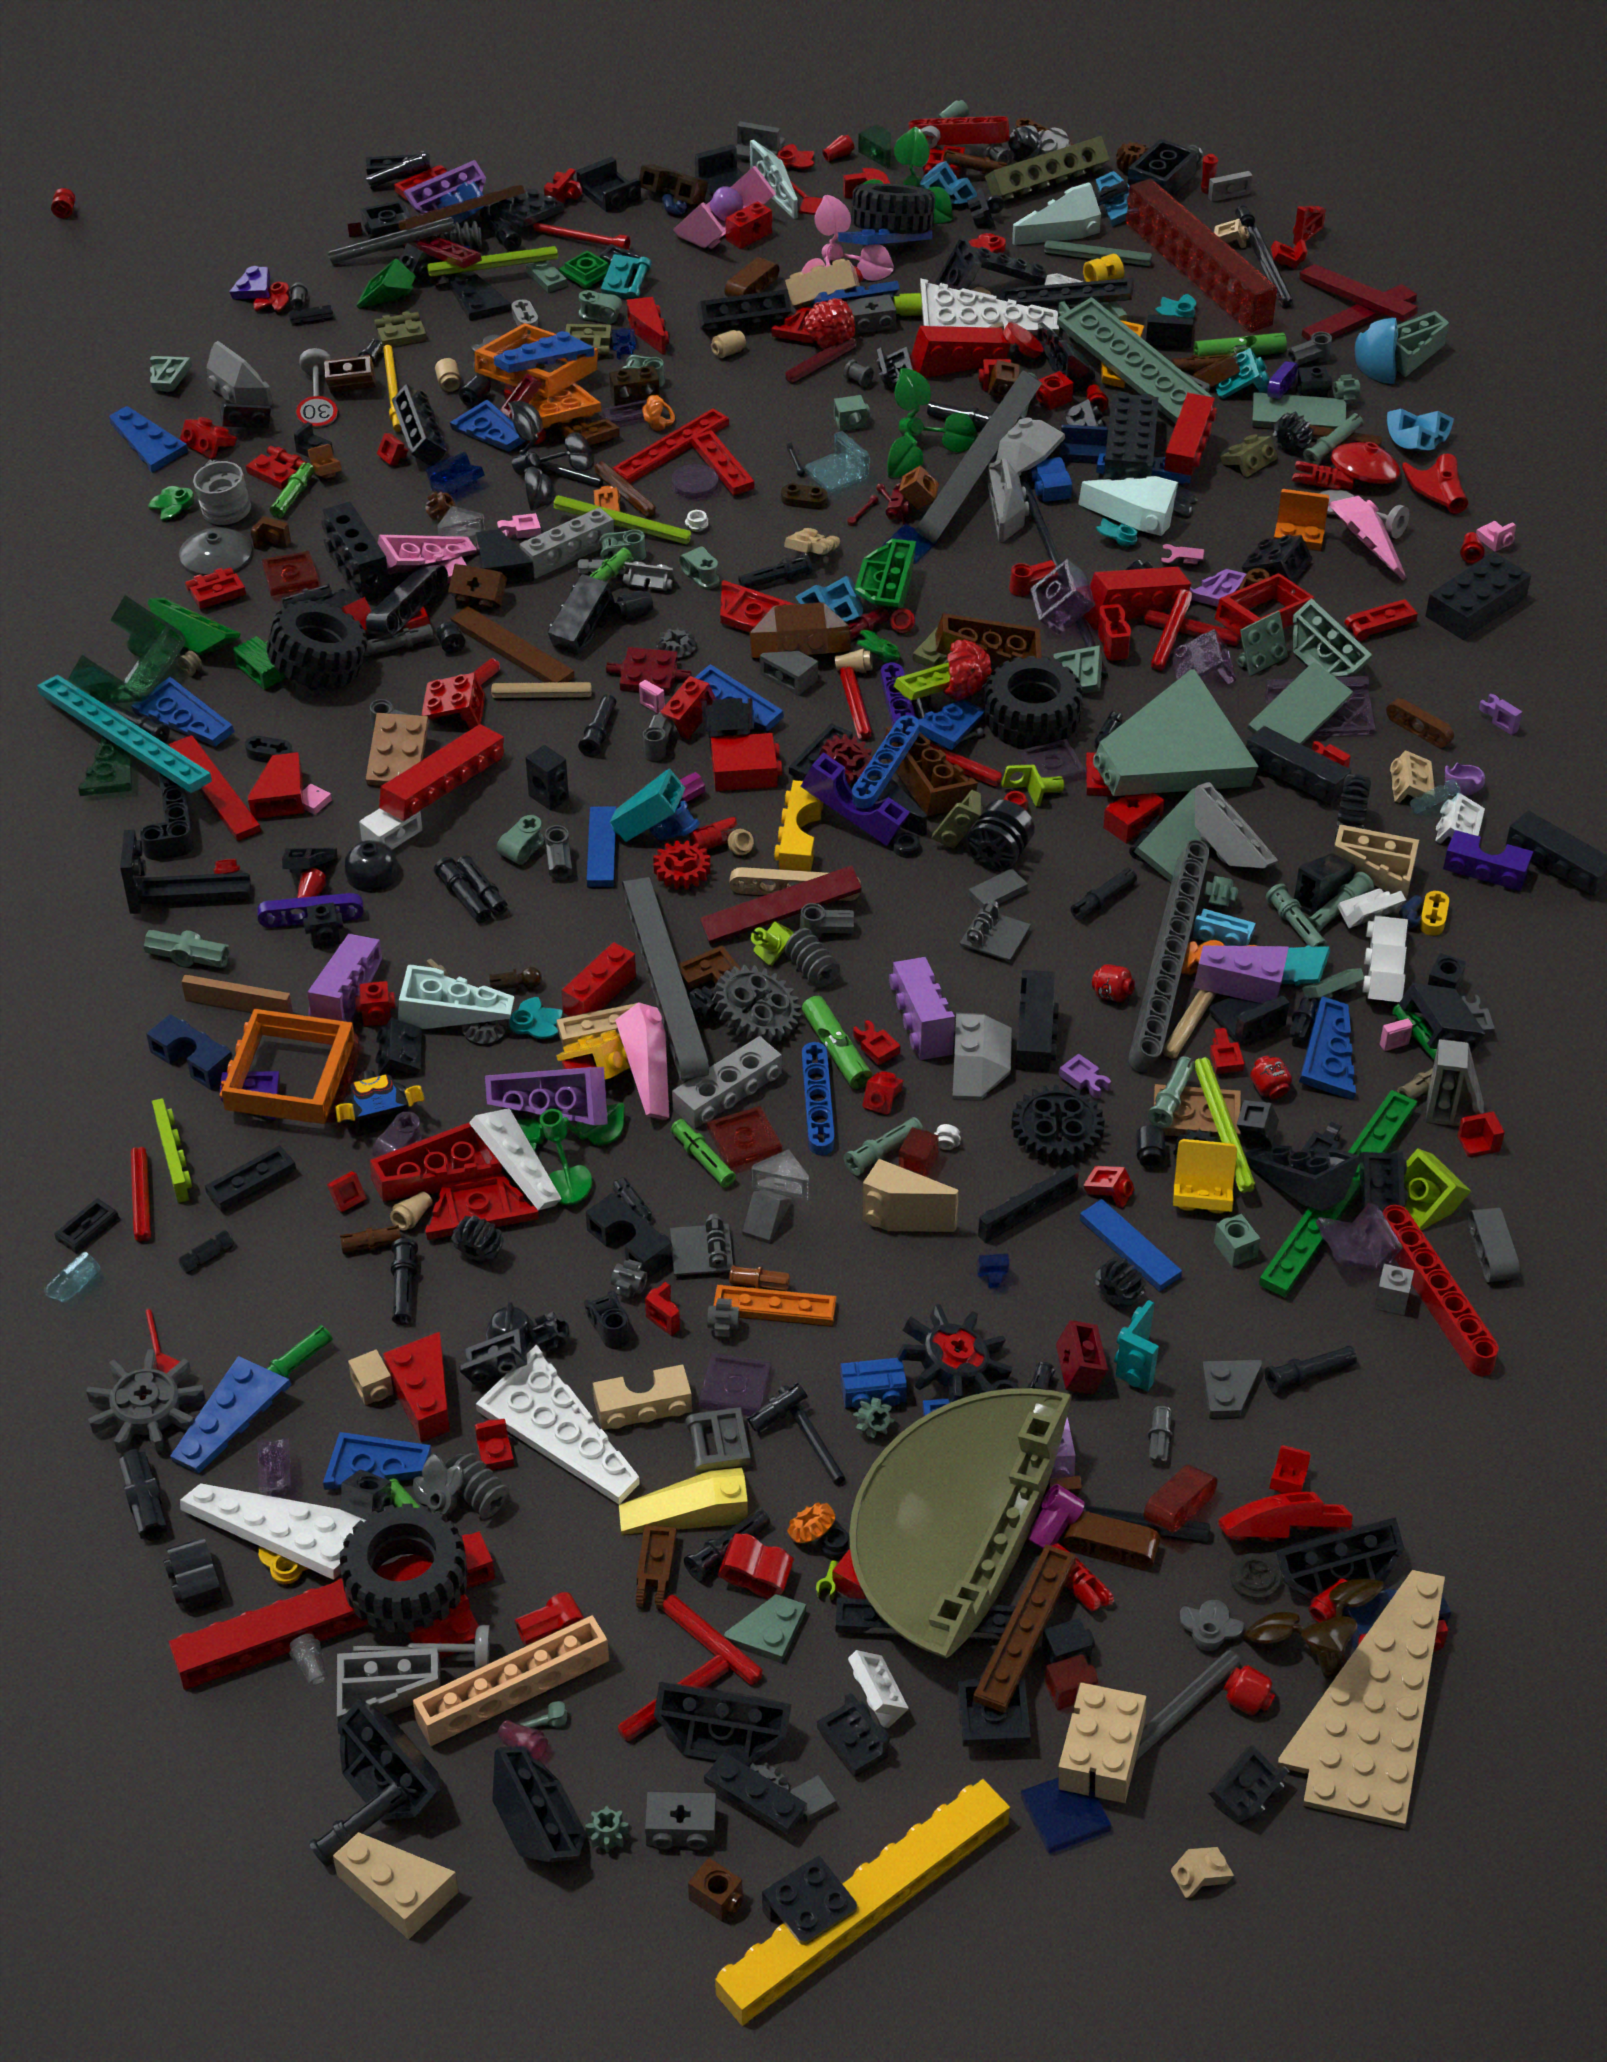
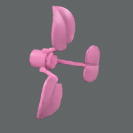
M830 195L823 196L815 214V226L821 234L826 236L834 234V236L830 239V243L822 248V257L826 262V266L820 258L811 259L801 271L803 274L811 272V269L816 266L823 265L828 267L830 266V261L849 258L860 261L857 268L861 271L864 279L875 281L889 276L894 270V265L888 251L880 244L866 245L861 251V257L843 253L842 246L835 243L838 238V232H846L851 224L850 212L839 199Z

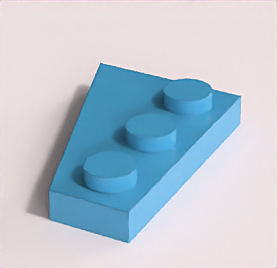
M1114 171L1096 179L1098 192L1103 187L1107 186L1109 188L1120 183L1123 179ZM1128 185V194L1114 199L1110 204H1103L1112 227L1148 210V202L1130 185Z

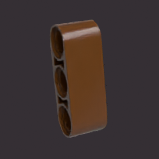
M761 257L755 258L728 280L725 286V295L733 297L761 293L777 279L780 272L779 265Z
M1082 1511L1079 1518L1073 1524L1068 1525L1063 1544L1074 1553L1140 1570H1148L1154 1565L1161 1537L1157 1531L1149 1527Z

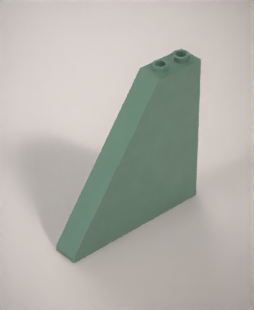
M1195 669L1189 670L1104 738L1093 757L1095 768L1099 771L1113 796L1191 791L1198 785L1208 782L1215 789L1251 787L1259 767Z

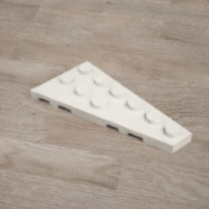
M920 279L923 326L990 327L995 323L1003 322L1005 328L1008 323L1012 322L1025 328L1032 335H1037L1038 323L1043 322L1057 335L1059 334V326L1057 325L1058 312L1056 310L1035 305L1027 307L1016 304L1017 301L1008 299V302L996 299L997 296L964 288L961 290L948 288L947 284L940 283V285L928 283L926 279Z
M537 1345L527 1353V1365L507 1373L476 1403V1409L479 1413L490 1420L505 1419L508 1432L619 1505L639 1485L637 1473L623 1455L608 1441V1436L602 1429L597 1427L591 1414L570 1387L565 1385L559 1378L556 1369L542 1356V1351Z
M201 1483L180 1499V1509L333 1580L341 1574L340 1551L344 1548L343 1542L349 1533L353 1534L352 1528L360 1520L366 1521L363 1518L336 1508Z

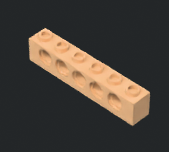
M593 1615L414 1699L413 1705L416 1722L431 1747L608 1662V1640Z

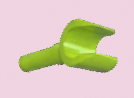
M831 1561L827 1576L817 1582L816 1593L818 1598L820 1597L821 1590L825 1588L831 1590L830 1600L836 1597L832 1570L838 1564L837 1561Z

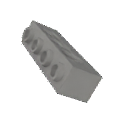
M599 507L520 543V549L532 559L534 579L601 549L599 539L605 533H614V521Z
M758 1036L709 1067L708 1076L692 1078L672 1091L673 1110L694 1129L710 1122L716 1115L726 1109H730L735 1103L748 1095H752L758 1088L769 1081H774L782 1074V1055L762 1037Z

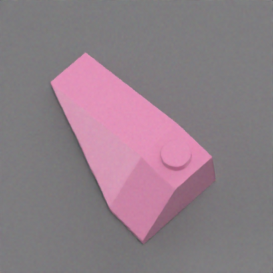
M379 535L378 545L386 555L388 574L390 575L414 571L420 566H432L457 557L476 554L477 550L468 537Z
M638 1002L615 1021L646 1116L667 1120L669 1118L666 1036L662 1016L658 1008Z

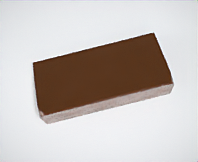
M1231 353L1195 372L1193 377L1210 384V387L1239 373L1240 367L1236 354Z

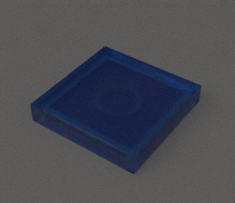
M1059 1777L1021 1791L1020 1797L1048 1854L1111 1831V1823L1098 1798L1095 1797L1091 1784L1089 1796L1060 1790Z

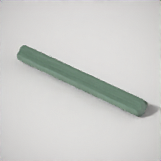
M1047 240L1044 246V252L1047 254L1101 259L1103 256L1114 253L1120 257L1122 263L1150 266L1152 262V254L1050 240Z

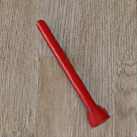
M534 223L532 229L536 232L607 246L612 244L628 251L630 249L631 240L626 235L620 234L613 238L541 223Z

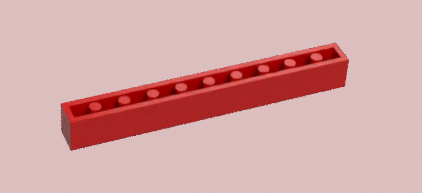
M480 1531L470 1535H462L468 1571L466 1589L495 1579L493 1560ZM419 1555L403 1556L394 1562L380 1566L376 1574L390 1581H408L425 1573L432 1565V1562ZM340 1578L329 1585L317 1589H309L303 1594L286 1600H278L272 1605L255 1611L244 1612L240 1616L224 1622H215L209 1627L193 1633H184L168 1642L183 1689L186 1690L368 1625V1619L361 1620L355 1614L354 1608L349 1606L343 1581Z

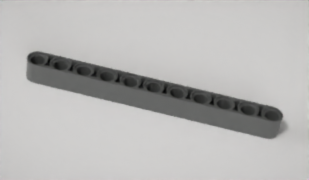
M1025 370L1021 372L914 530L915 532L935 544L998 450L1000 440L1012 429L1042 384L1041 381Z
M1190 840L1176 862L1129 1053L1130 1066L1138 1072H1148L1163 1050L1209 856L1207 845L1200 840Z
M650 877L622 881L627 910L656 1004L662 1016V1023L680 1080L708 1076L709 1065L707 1055Z

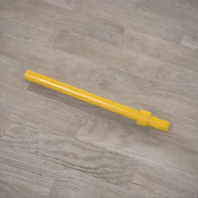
M385 345L383 350L391 406L389 417L393 422L394 431L400 432L402 428L392 403V399L398 393L392 346Z

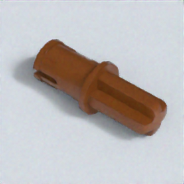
M733 1265L729 1281L732 1285L738 1284L752 1286L757 1289L768 1288L785 1291L788 1290L790 1285V1274L764 1270L760 1266L758 1269Z

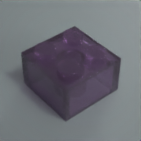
M1068 559L1030 588L1039 621L1058 635L1095 606L1086 573Z

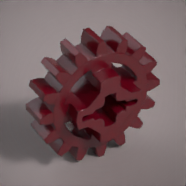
M844 734L842 739L834 735L832 741L826 740L819 755L821 756L824 752L845 767V777L850 786L852 782L854 784L857 782L872 759V756H870L872 749L864 748L865 741L861 743L856 742V736L850 740L847 734Z

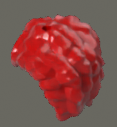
M833 298L827 302H817L804 318L807 331L822 349L830 347V345L835 346L837 342L843 344V341L850 340L855 336V320L852 309L842 299Z
M966 639L956 640L955 643H951L950 651L952 652L947 655L950 686L944 688V693L956 701L973 696L979 692L982 686L986 684L987 678L992 672L990 656L979 645Z

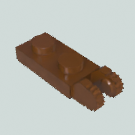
M644 1526L636 1577L638 1585L636 1607H644L646 1602V1586L658 1587L655 1595L656 1609H663L666 1588H669L677 1528Z

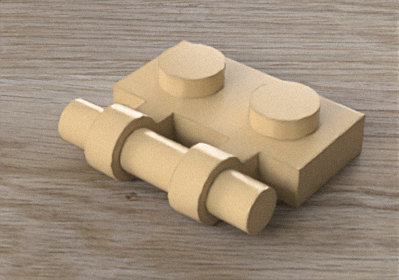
M804 528L802 531L795 532V534L786 537L784 547L804 553L813 552L824 555L837 549L840 539L835 536L825 538L824 535L817 534L818 531L815 529Z

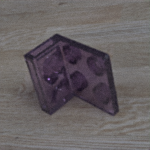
M1215 629L1171 651L1177 680L1189 670L1195 669L1200 678L1214 671L1218 678L1222 676L1227 684L1236 681L1228 647Z
M1369 1203L1352 1223L1322 1217L1316 1220L1321 1236L1327 1241L1333 1251L1335 1260L1344 1266L1348 1265L1366 1270L1383 1271L1384 1264L1389 1265L1403 1248L1377 1204Z

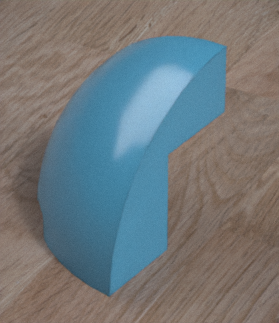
M946 161L938 163L920 181V185L925 189L930 187L943 188L949 194L951 204L965 203L967 200L978 196L969 179H957Z
M1396 318L1383 319L1370 324L1367 331L1359 333L1355 342V361L1358 368L1369 378L1382 383L1395 384L1397 372L1395 350L1398 338Z
M1403 409L1387 412L1388 430L1393 441L1403 448L1414 451L1435 449V446L1447 439L1454 418L1439 411L1419 416Z
M848 576L825 588L815 585L795 596L800 604L824 602L845 622L857 619L863 614L860 596L854 593L855 584L852 578Z

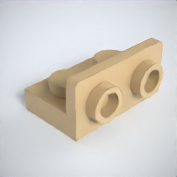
M1405 750L1399 758L1392 762L1390 767L1394 801L1400 803L1409 794L1415 799L1430 803L1436 797L1432 763Z

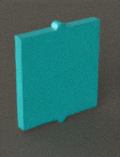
M1307 945L1306 947L1288 948L1281 984H1295L1297 986L1303 983H1319L1331 951L1330 947H1311Z

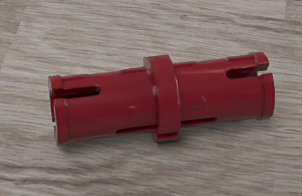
M878 607L867 615L862 614L856 621L849 624L850 641L862 635L860 634L862 630L872 632L874 627L888 621V611L884 610V607Z

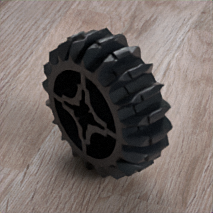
M1348 774L1345 777L1335 840L1339 825L1364 828L1372 783L1369 777H1363V775Z

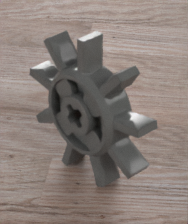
M154 1349L147 1350L144 1359V1369L135 1370L127 1373L124 1367L115 1359L110 1361L109 1364L113 1378L118 1381L112 1390L89 1386L86 1390L90 1403L105 1404L111 1407L109 1410L88 1418L92 1433L95 1434L117 1424L121 1429L116 1435L114 1443L116 1451L122 1454L134 1434L150 1435L151 1445L157 1453L163 1452L161 1430L167 1428L171 1423L184 1430H188L194 1422V1417L180 1411L181 1405L206 1401L203 1385L177 1388V1384L191 1373L189 1361L184 1358L166 1374L157 1370L158 1364Z

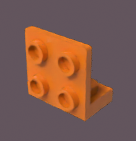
M1282 489L1274 539H1279L1285 535H1302L1309 550L1321 551L1330 496Z

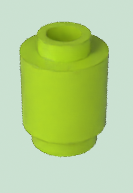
M906 293L894 296L896 314H900V316H921V293Z

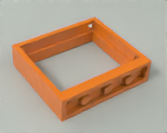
M524 323L475 350V372L515 387L519 385L528 373L542 383L536 394L550 398L597 370L598 349L594 348V356L586 357L585 354L577 355V360L567 361L566 358L558 359L567 363L551 373L538 368L508 373L494 365V356L502 354L506 350L519 348L523 344L539 341L540 338L556 335Z
M254 1009L249 1022L244 1024L242 1040L237 1041L236 1056L228 1064L226 1081L221 1082L222 1090L219 1096L223 1098L224 1109L325 1124L355 1042L353 1023ZM262 1035L333 1045L313 1099L242 1089Z

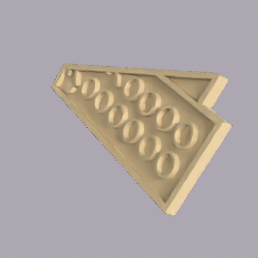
M1415 1570L1410 1572L1280 1755L1277 1767L1285 1766L1288 1770L1308 1774L1303 1806L1405 1828L1445 1577Z

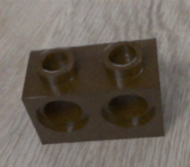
M654 366L609 372L610 395L615 408L646 404L647 399L651 395L659 396V378Z

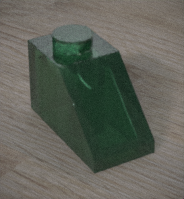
M876 124L858 133V152L886 169L890 168L891 132Z

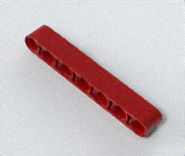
M1400 1205L1386 1207L1383 1211L1379 1230L1381 1239L1401 1268L1414 1270L1411 1284L1468 1370L1476 1376L1491 1374L1494 1370L1499 1350L1497 1342L1410 1213Z

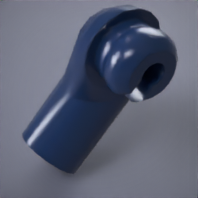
M666 194L662 198L667 212L678 216L685 213L687 209L685 202L682 203L681 200H678L675 204L670 194Z
M1414 895L1399 910L1401 919H1408L1407 928L1410 929L1416 928L1421 922V916H1417V911L1424 905V901L1418 895Z

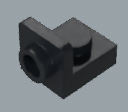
M309 422L294 433L296 452L306 457H309L308 449L329 444L333 450L331 441L314 435L313 426Z

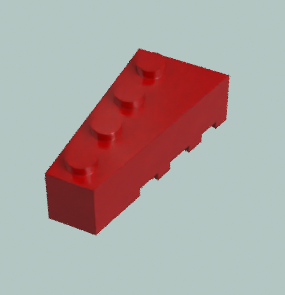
M1187 392L1166 450L1165 471L1192 476L1195 467H1199L1202 452L1205 451L1206 443L1211 434L1212 422H1215L1217 408L1214 407V397Z

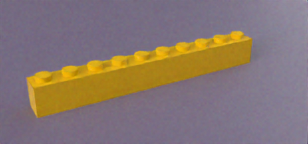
M984 1779L974 1786H966L954 1801L948 1805L942 1804L939 1806L930 1819L923 1824H915L909 1829L906 1837L896 1844H888L881 1851L879 1857L871 1863L866 1862L860 1865L855 1870L853 1876L843 1883V1886L857 1902V1911L853 1915L806 1945L800 1944L784 1923L781 1924L773 1932L772 1937L762 1944L757 1943L746 1952L744 1958L734 1965H726L718 1973L715 1979L716 1996L742 2026L1006 1827L1009 1824L1010 1806Z

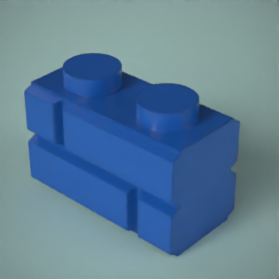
M889 1358L841 1363L840 1381L845 1408L854 1407L855 1409H860V1401L871 1404L873 1397L880 1399L881 1404L890 1406L906 1402L907 1383L902 1360Z

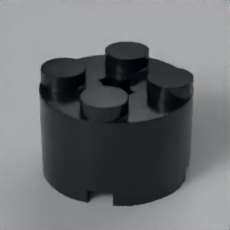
M742 698L713 700L711 706H707V701L701 702L703 733L708 734L709 739L711 737L725 736V733L748 735L750 731L755 730L752 698H748L747 703H742Z

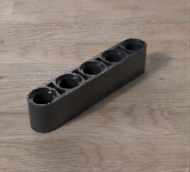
M443 565L418 567L368 614L366 618L368 633L371 635H392L397 633L447 585L448 571Z

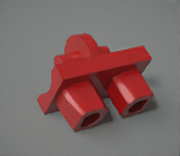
M569 168L566 173L557 171L553 177V183L547 182L544 186V195L555 197L557 201L562 203L567 198L578 199L582 194V187L579 182L574 181L573 177L576 170Z

